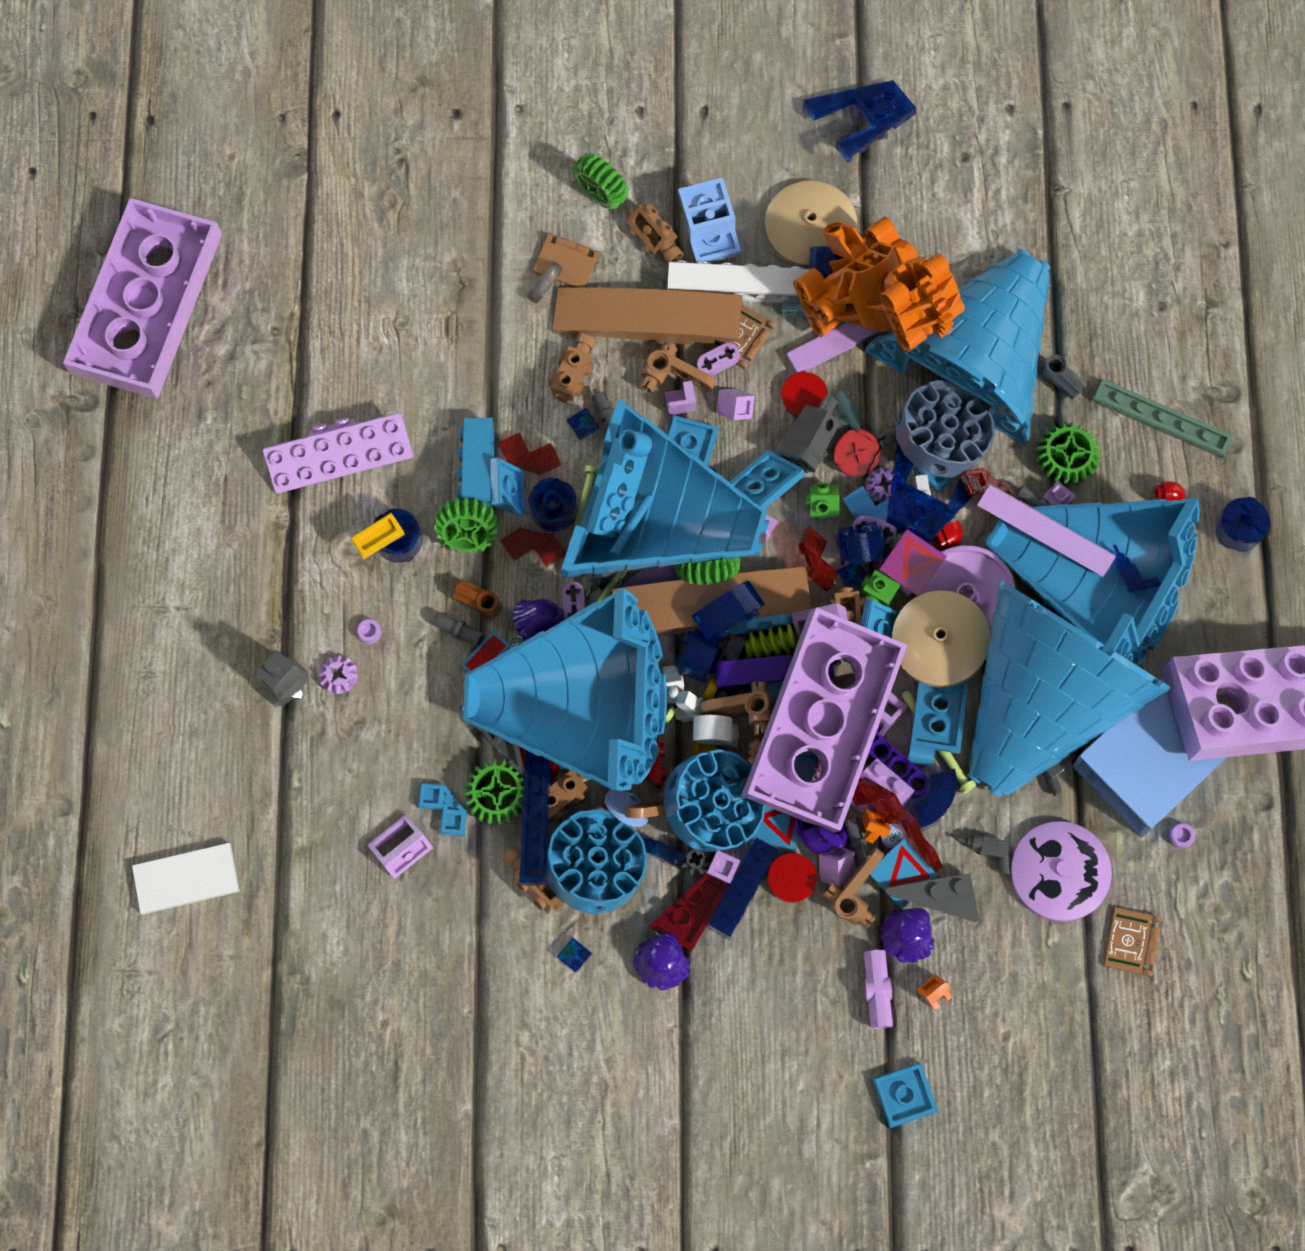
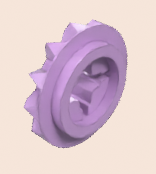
M880 466L878 469L872 470L868 475L865 488L872 500L881 503L895 493L898 497L901 496L903 480L899 472L892 470L891 467L883 468ZM882 477H884L887 483H892L888 485L887 493L883 486H877L881 484Z
M340 655L333 658L329 657L321 665L320 672L318 673L323 688L333 694H343L350 691L358 679L356 665L349 658ZM343 667L342 674L346 680L339 677L333 680L334 675L331 670L339 671Z

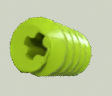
M787 624L786 632L783 631L781 626H778L777 634H774L773 630L768 628V636H765L763 631L759 630L758 638L754 636L753 632H749V639L745 640L748 659L763 658L765 655L773 657L774 653L777 656H783L784 651L787 655H792L793 648L795 650L798 644L796 633L790 624Z

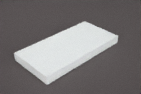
M230 843L132 865L139 909L142 915L240 892Z

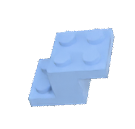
M723 177L678 189L684 211V226L695 262L704 261L712 263L741 255V248L735 232L736 218Z

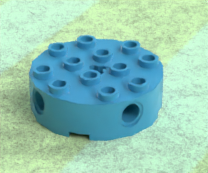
M724 750L709 751L690 756L677 765L666 782L663 800L667 821L676 836L692 849L709 853L735 848L751 839L763 822L765 805L741 796L752 765L738 754Z
M595 809L577 812L558 826L547 846L544 869L547 883L558 899L574 910L598 914L612 912L631 899L644 878L648 858L644 840L637 831L635 832L630 825L618 820L611 812Z

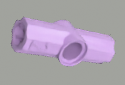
M885 950L863 952L866 977L864 979V992L869 1007L870 1028L893 1027L890 1000H892V987L887 973Z

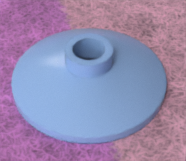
M614 790L607 792L605 804L611 814L618 820L633 827H642L648 822L649 817H625V806L643 803L635 794Z

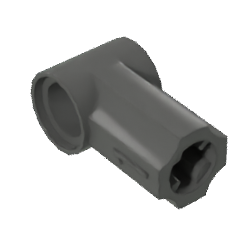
M1055 354L1048 357L1041 368L1042 377L1048 382H1053L1071 400L1076 398L1087 386L1067 366L1066 360L1060 355ZM1049 365L1056 366L1059 372L1050 370Z

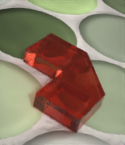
M520 432L498 442L506 461L522 470L542 475L561 466V462L551 443L529 452Z
M984 468L964 471L960 474L968 496L983 494L990 483L1015 497L1009 484L1003 480L1001 482L998 481Z
M810 526L805 529L798 546L801 555L805 556L808 565L806 567L808 576L824 591H828L832 588L838 572L821 558L827 540Z
M519 528L500 540L513 562L533 549L546 568L566 556L565 550L552 533H541Z
M867 777L859 778L852 798L855 806L874 803L885 823L903 820L907 816L895 793Z
M906 808L900 810L897 815L909 839H913L922 859L933 871L937 872L943 866L936 850L923 837L917 820Z

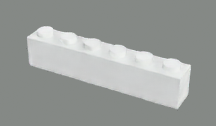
M678 260L669 262L667 290L743 295L742 301L801 304L793 281L809 269H804L800 266H793L791 268H780L777 265L757 267L754 264L737 266L732 263H722L717 265L704 261L688 263Z

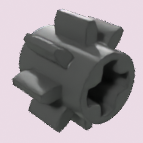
M688 846L689 853L687 855L681 854V858L686 860V863L681 867L682 869L689 868L690 876L694 872H699L703 876V868H709L711 865L705 861V859L709 858L710 853L704 854L702 851L693 850ZM692 856H695L697 859L702 858L699 866H696L695 863L690 864Z

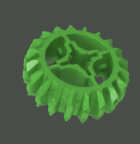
M585 153L572 168L573 176L580 184V187L603 207L616 209L622 205L629 195V188L626 185V181L622 179V175L611 164L607 163L605 159H601L596 154Z
M1073 421L1069 423L1068 427H1066L1064 422L1060 423L1059 428L1053 425L1050 431L1046 430L1043 433L1044 438H1040L1038 441L1040 446L1037 447L1036 453L1039 456H1037L1036 460L1042 463L1040 471L1048 470L1046 477L1055 476V483L1059 479H1063L1064 486L1068 484L1069 480H1071L1073 485L1077 484L1078 479L1084 482L1087 476L1091 477L1094 474L1093 469H1097L1099 466L1097 461L1100 460L1101 454L1098 451L1101 447L1098 444H1094L1097 441V436L1089 437L1091 430L1082 431V424L1078 428H1074ZM1066 439L1065 444L1056 445V447L1051 446L1057 440ZM1075 441L1078 442L1079 444H1081L1082 447H1079V446L1075 443ZM1068 446H1069V450H1068V451L1071 452L1070 455H1072V456L1070 457L1069 461H1068V457H1069V456H1067L1066 453H1065V451L1067 450ZM1053 459L1058 460L1062 466L1058 465ZM1081 460L1086 461L1081 467L1071 469L1072 463L1081 462Z
M466 496L464 500L456 497L454 502L448 500L446 505H441L439 511L435 514L433 528L436 538L440 541V545H446L447 550L454 548L456 553L464 551L467 554L468 551H472L476 554L478 549L484 551L486 546H491L493 541L496 540L499 523L497 514L493 512L492 506H487L485 501L479 503L477 498L468 500Z
M720 558L697 563L676 564L675 568L678 577L682 578V581H688L690 584L709 585L733 579L738 574L741 563L740 558Z
M493 759V766L490 767L488 762L485 761L483 762L485 769L481 770L480 767H475L478 773L477 776L471 773L468 775L473 783H465V787L471 791L464 792V797L472 799L468 800L466 805L467 807H473L471 810L473 816L480 812L478 820L481 822L488 816V825H492L493 820L496 819L498 826H501L502 818H506L509 824L512 822L510 815L513 814L517 819L520 817L517 809L526 810V806L521 802H530V797L523 795L531 792L530 787L524 786L529 780L527 777L521 778L519 771H514L513 764L507 768L508 763L505 759L502 761L501 766H498L497 759ZM500 774L513 779L517 787L502 784ZM492 775L490 785L478 790L481 783ZM496 782L500 790L503 791L499 793L498 801L494 795L495 788H497ZM516 795L513 803L502 810L504 800ZM484 797V799L492 800L495 811L482 806L478 798Z

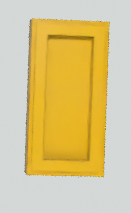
M390 513L350 539L362 558L366 559L405 535L393 514Z

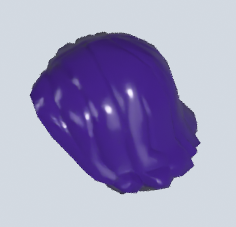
M547 599L521 600L514 605L515 608L512 613L515 629L524 641L541 631L549 630L562 622L564 617L563 610L556 603Z
M795 818L794 829L796 830V835L800 842L811 852L821 853L833 847L839 849L846 847L848 836L843 826L841 831L831 832L824 827L815 826Z
M925 909L893 910L889 915L884 916L883 923L879 929L881 931L880 939L883 941V949L888 950L890 957L896 956L897 960L901 963H917L918 960L926 959V957L931 955L930 950L934 948V939L931 937L930 916Z
M670 932L662 933L648 939L646 942H641L639 948L634 951L633 966L636 967L635 971L637 975L641 976L642 983H647L650 988L657 986L662 991L674 988L690 974L688 971L690 968L689 959L684 956L683 949L679 945L676 936Z

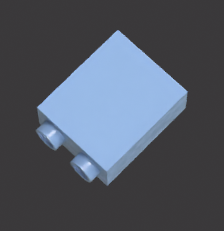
M1166 692L1103 733L1077 758L1072 767L1143 837L1227 757L1188 760L1168 692Z

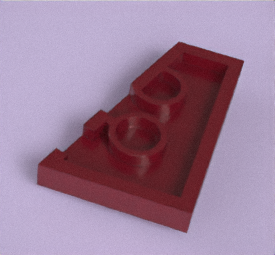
M709 874L704 875L677 902L671 905L657 920L652 922L648 928L658 934L667 932L674 934L679 945L692 952L727 891L728 885Z

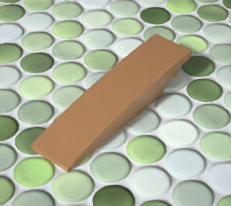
M558 288L552 331L555 333L577 335L585 333L598 337L668 342L691 345L692 342L715 344V340L738 342L743 295L635 288Z
M805 567L738 573L733 579H727L726 582L709 585L690 584L688 581L675 580L623 587L638 599V604L636 605L639 610L647 611L657 635L667 633L668 635L729 627V625L746 619L779 614L792 615L794 612L812 609ZM623 588L612 589V591H613V593H614V592L618 591V589H623Z

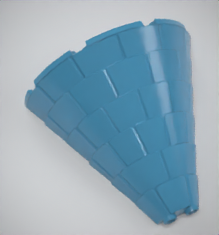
M1018 249L1016 253L1009 255L990 267L986 272L967 281L958 288L965 311L952 320L954 322L952 325L953 329L940 339L933 332L927 335V339L910 352H906L898 344L891 329L871 340L865 349V353L903 375L908 371L912 359L991 405L989 412L994 419V428L1022 445L1027 446L1030 440L1034 392L1037 383L1038 361L1040 360L1041 337L1044 329L1045 305L1047 304L1050 274L1048 272L1050 266L1045 261L1034 259L1027 251Z
M618 398L604 439L602 462L581 525L575 526L561 568V576L575 578L591 574L599 575L623 570L631 571L656 566L664 567L688 562L697 563L720 558L731 559L754 555L759 556L763 545L759 538L761 534L766 535L769 521L765 520L767 512L741 493L719 473L714 472L694 454L688 453L645 416L642 417L624 400ZM631 429L649 435L652 446L647 454L648 458L629 519L645 494L650 495L653 501L618 557H614L609 551L617 538L593 534L586 531L614 437L618 438L622 431Z
M1191 498L1173 501L1159 499L1101 504V502L1032 507L1115 554V559L1103 577L998 518L994 530L986 537L985 547L997 555L1007 567L1011 568L1062 619L1135 665L1139 666L1145 661L1147 649L1154 651L1167 631L1180 604L1177 602L1179 587H1186L1198 540V535L1194 533V523H1198L1200 520L1198 499Z
M1001 580L997 589L996 608L993 614L991 638L988 644L985 675H983L980 706L977 711L975 737L972 740L968 764L969 773L967 776L977 783H980L982 780L988 784V790L998 797H1001L1002 794L1009 796L1032 781L1036 776L1060 763L1065 757L1089 744V741L1144 708V705L1168 692L1170 686Z
M624 588L618 589V591L600 602L592 603L549 630L539 632L520 645H515L496 658L466 673L463 683V720L589 780H594L611 790H630L632 784H640L651 771L660 750L656 742L657 735L664 734L666 721V674L660 673L658 662L663 657L651 618L646 610H639L636 605L638 604V599Z

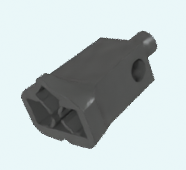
M826 395L819 408L806 405L773 452L803 468L806 474L808 472H815L840 424L832 415L838 401Z
M276 650L255 673L261 685V695L275 707L285 705L292 700L302 699L303 687L308 677V671L296 660L286 658Z

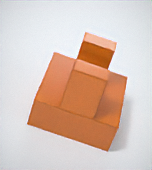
M864 809L860 815L863 822L861 831L866 833L864 840L874 843L879 836L887 838L891 832L887 818L869 809Z
M936 974L916 989L919 995L935 1010L940 1008L937 1003L940 997L943 996L946 1000L952 998L949 991L951 990L946 981Z

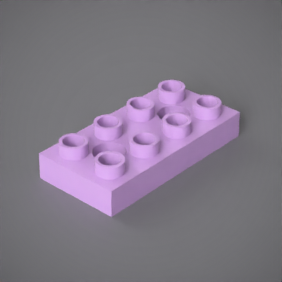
M133 198L129 199L63 364L70 374L158 400L222 237L217 222ZM164 248L173 250V255L167 263L160 266H152L147 263L150 254H157ZM131 330L139 331L140 338L133 347L117 349L114 346L118 336L126 335Z
M817 607L810 611L741 796L815 826L824 827L831 832L841 831L907 644ZM842 659L851 665L855 673V679L850 687L840 689L831 682L828 668L835 660ZM807 751L814 753L821 763L820 776L809 782L800 779L794 769L796 756Z
M1305 645L1173 657L1162 668L1161 671L1165 684L1170 686L1168 694L1189 761L1305 749ZM1216 695L1228 698L1233 703L1236 714L1229 706L1218 704Z

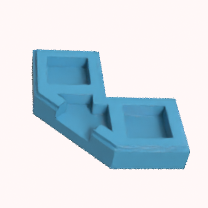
M864 486L843 498L854 518L859 515H869L895 523L909 514L896 493L878 505L874 504Z
M779 614L746 619L729 625L732 635H749V632L756 633L759 630H768V628L777 630L778 626L786 629L787 624H790L791 627L794 624L792 615Z
M421 783L418 808L442 810L440 835L465 837L468 814L466 809L446 785Z

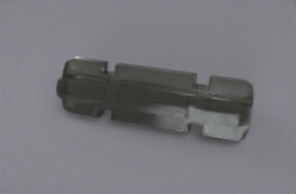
M552 261L547 267L548 271H544L534 284L535 288H531L528 292L527 297L530 301L538 303L542 298V293L545 294L555 281L554 277H558L561 273L562 267L558 263Z

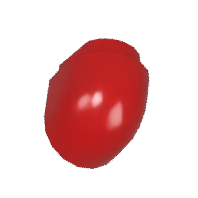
M1162 481L1160 485L1154 487L1155 500H1184L1185 490L1177 482Z
M959 520L930 532L936 548L944 551L957 546L963 534Z

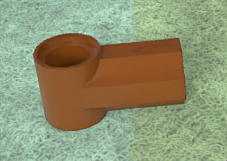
M461 580L454 589L452 596L454 600L481 612L485 617L495 618L500 614L502 606L495 593L485 591L465 580ZM487 601H495L494 606L490 609L484 608V604Z

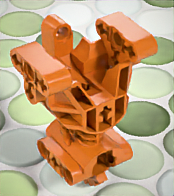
M887 217L881 218L865 230L866 238L864 237L863 239L854 226L842 222H834L827 225L823 229V233L833 254L844 258L829 262L833 273L825 279L817 269L811 268L793 281L795 291L809 324L819 337H823L837 327L842 320L879 332L892 329L900 347L904 351L910 352L926 340L927 335L933 332L940 339L953 329L952 325L954 322L952 320L965 311L947 260L939 253H936L928 260L922 256L918 257L914 246L910 242L899 238L894 224Z

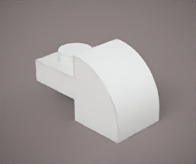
M720 715L694 716L693 741L707 746L718 745L728 750L738 749V725L732 723V718Z

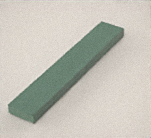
M1101 379L1092 399V402L1222 459L1233 438L1231 434L1104 379Z

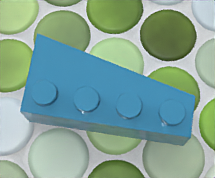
M464 418V428L459 429L460 442H463V447H459V462H462V467H458V481L462 482V487L457 488V497L460 500H464L466 496L468 500L477 498L479 503L485 501L487 506H492L490 459L494 458L493 418Z

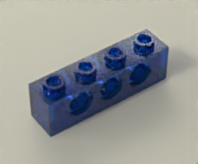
M756 837L708 924L709 930L730 941L778 854L777 848Z

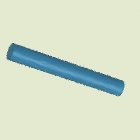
M645 494L609 551L614 557H618L652 503L653 498L650 495Z

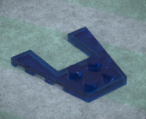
M894 80L803 100V108L814 121L854 104L872 125L870 128L836 142V149L847 163L852 161V157L858 152L863 153L869 148V144L873 141L884 138L886 132L894 127L896 129L916 114L915 105Z
M897 443L886 522L903 531L908 529L930 544L978 493L985 482L968 473L961 475L948 504L905 483L914 464L903 454L899 443Z

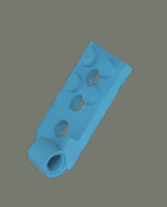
M626 429L620 433L618 438L614 437L586 531L612 538H618L628 523L648 458L647 454L651 450L652 441L649 435Z
M767 450L729 483L765 510L804 477V469Z
M969 680L956 686L943 688L931 687L918 682L907 758L910 762L932 767L935 750L960 754ZM943 700L947 704V708L943 710L937 709L934 706V702ZM935 722L941 723L944 726V731L935 732L931 728V724Z

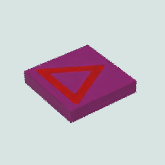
M905 529L878 569L919 596L947 556L908 529Z

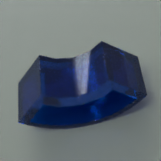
M746 581L711 601L693 614L692 618L707 640L715 637L720 640L731 632L730 628L745 619L749 622L760 614L758 610L765 604L750 581Z
M955 769L930 775L929 790L926 797L915 803L911 809L917 833L924 832L936 825L951 806L957 788Z

